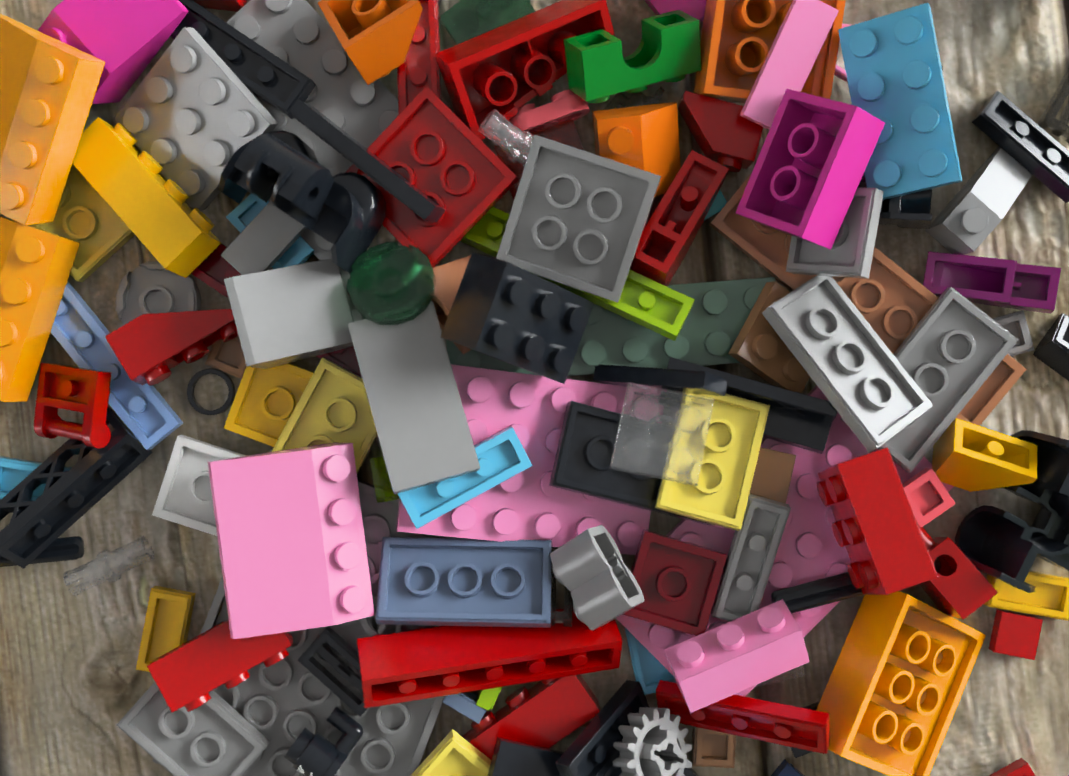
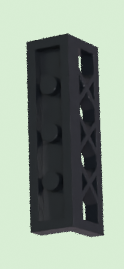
M670 357L667 369L709 372L727 381L726 394L770 405L763 437L820 454L824 452L831 424L837 416L836 409L829 401ZM662 391L659 405L663 406L664 409L679 412L683 393Z
M110 407L107 408L106 425L111 424L115 430L111 432L110 441L104 448L89 447L83 441L69 439L0 500V521L7 514L13 513L10 523L0 531V556L24 569L153 453L150 449L146 450L140 441L128 430L119 416ZM74 455H79L77 463L69 471L63 472L66 462ZM41 484H46L43 494L35 501H31L33 491Z

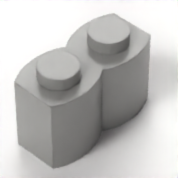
M603 525L585 530L550 553L554 576L571 592L573 609L577 618L586 624L591 631L609 623L645 601L637 580L623 563L615 541Z

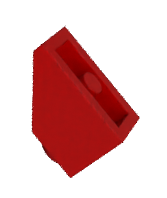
M685 91L679 102L678 110L705 157L729 168L730 172H740L741 168L747 169L755 161L763 127L740 116L744 107L742 105Z

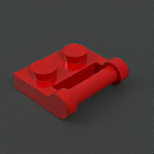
M41 363L34 416L35 433L44 438L53 439L60 436L83 441L89 447L104 448L111 438V430L106 425L112 373L53 363ZM58 408L84 413L83 424L62 420L57 415Z

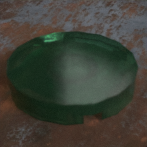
M385 242L370 247L356 258L352 265L353 271L350 274V279L348 278L347 289L354 308L365 319L379 325H399L414 320L428 308L435 295L436 278L429 258L417 247L409 244V247L398 246L397 242Z

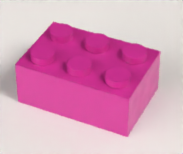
M786 88L736 214L831 250L885 122L858 106Z

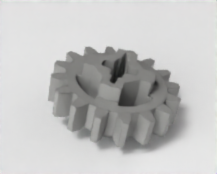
M640 707L639 713H629L628 721L630 726H619L618 729L623 739L622 742H614L613 745L616 750L620 751V757L613 761V766L621 767L622 773L619 776H685L683 774L684 769L692 767V762L687 759L686 753L693 748L692 744L684 742V738L689 732L688 728L678 727L681 717L670 714V709L657 707Z

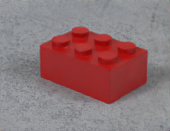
M888 447L836 464L818 473L821 481L817 482V490L825 506L830 505L836 522L832 523V530L839 546L846 547L851 560V563L847 565V569L856 589L861 588L863 595H888L938 578Z

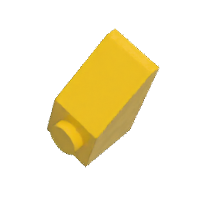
M955 418L933 446L932 469L941 482L970 492L1032 484L1037 480V445Z

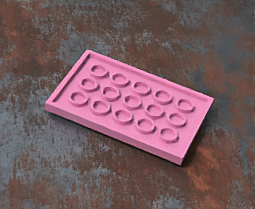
M451 364L473 444L476 445L511 426L533 466L416 529L400 499L396 531L497 542L552 540V547L559 548L585 530L603 525L615 541L620 554L636 555L643 529L649 531L651 511L549 486L568 402L573 401L662 425L664 407L659 405L662 391L643 390L566 379L565 384L540 375Z

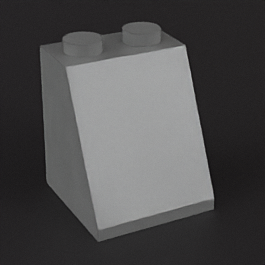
M332 258L224 279L246 366L269 369L352 347L353 342L347 323L365 319L361 307L354 308L350 293L357 291L353 272L352 274L348 273L333 263Z

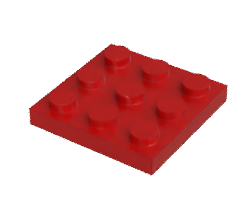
M427 86L367 149L446 210L438 222L432 223L422 219L354 164L346 170V172H354L365 176L382 192L386 202V216L382 225L426 270L434 268L519 180Z

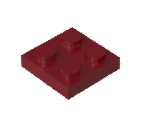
M643 529L631 573L637 580L645 601L623 615L694 636L705 633L727 555Z

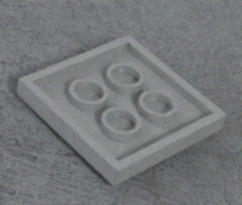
M183 27L113 118L116 123L122 124L138 140L136 145L141 151L144 150L149 153L162 166L163 170L161 173L166 179H171L185 191L189 197L186 201L193 209L197 208L200 211L205 210L220 193L218 188L221 173L233 154L241 146L252 141L257 136L273 131L279 124L200 34L190 27Z
M534 135L496 259L507 261L532 274L618 303L661 176Z

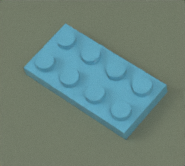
M929 3L838 29L852 105L858 106L885 122L864 171L867 188H878L884 191L882 200L962 182Z

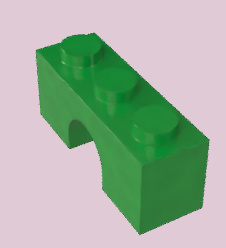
M681 10L641 19V42L638 48L625 58H623L622 40L603 29L564 39L569 90L588 103H602L609 100L610 95L624 91L629 93L642 92L650 84L661 81L678 82L685 79L686 74L701 71L700 20Z

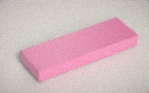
M819 0L792 1L740 116L770 130L786 88L801 92L839 10Z

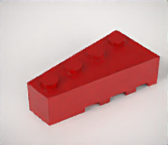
M562 0L434 55L456 116L482 141L489 136L487 132L502 121L505 123L519 113L518 109L536 95L541 97L553 88L552 84L567 73L564 39L602 29L615 36L606 0Z

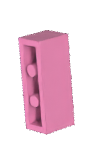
M783 599L664 650L675 681L690 713L810 662L802 630Z

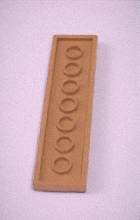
M750 174L709 225L792 292L817 275H801L786 272L792 235L736 214L750 179ZM875 246L869 279L832 276L892 354H894L938 299L936 295ZM1007 354L956 418L980 426L1027 369Z

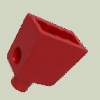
M919 527L933 565L937 557L940 561V567L937 571L938 578L920 583V586L941 612L964 620L998 592L949 537H935L932 539L923 527Z

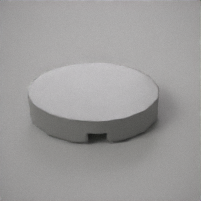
M148 261L140 264L132 272L129 271L121 279L115 294V310L119 320H122L123 325L142 314L201 310V294L195 280L190 275L184 278L166 270L158 261Z

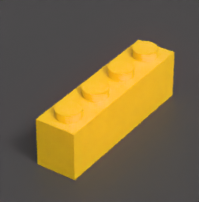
M97 117L83 131L72 164L166 270L187 278L221 244L218 238L210 231L215 225L199 209H190L185 203L189 198L185 191L171 179L165 181L159 174L163 170L162 166L149 153L144 150L140 153L134 145L138 140L120 123L113 127L100 117Z

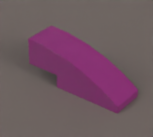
M928 251L923 286L938 297L946 288L952 287L972 303L1051 314L1055 310L1061 268L1018 264L1016 260Z

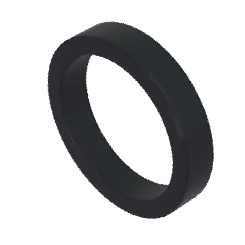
M205 369L196 373L189 381L187 397L189 403L197 412L204 415H217L225 412L232 405L235 398V386L232 379L225 372L217 369ZM207 374H216L222 377L228 386L229 394L227 401L216 410L202 408L194 396V388L197 381Z

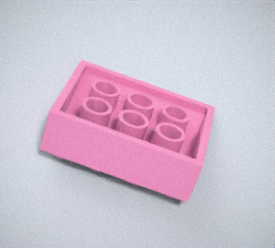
M333 442L208 462L231 639L333 626L375 615L353 443Z

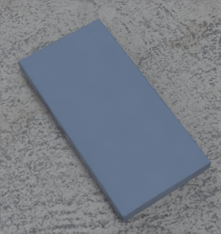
M382 537L376 622L377 624L550 628V553L552 552V540L497 542L457 538Z

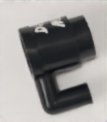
M336 706L326 720L343 733L335 745L319 733L315 735L305 728L284 757L293 763V768L303 776H334L363 735L362 725Z

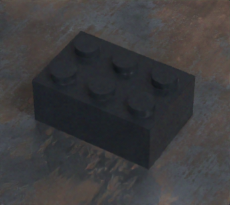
M472 252L441 338L565 384L595 303L507 261Z

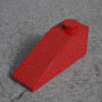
M691 150L644 227L630 270L662 285H669L729 172V168Z

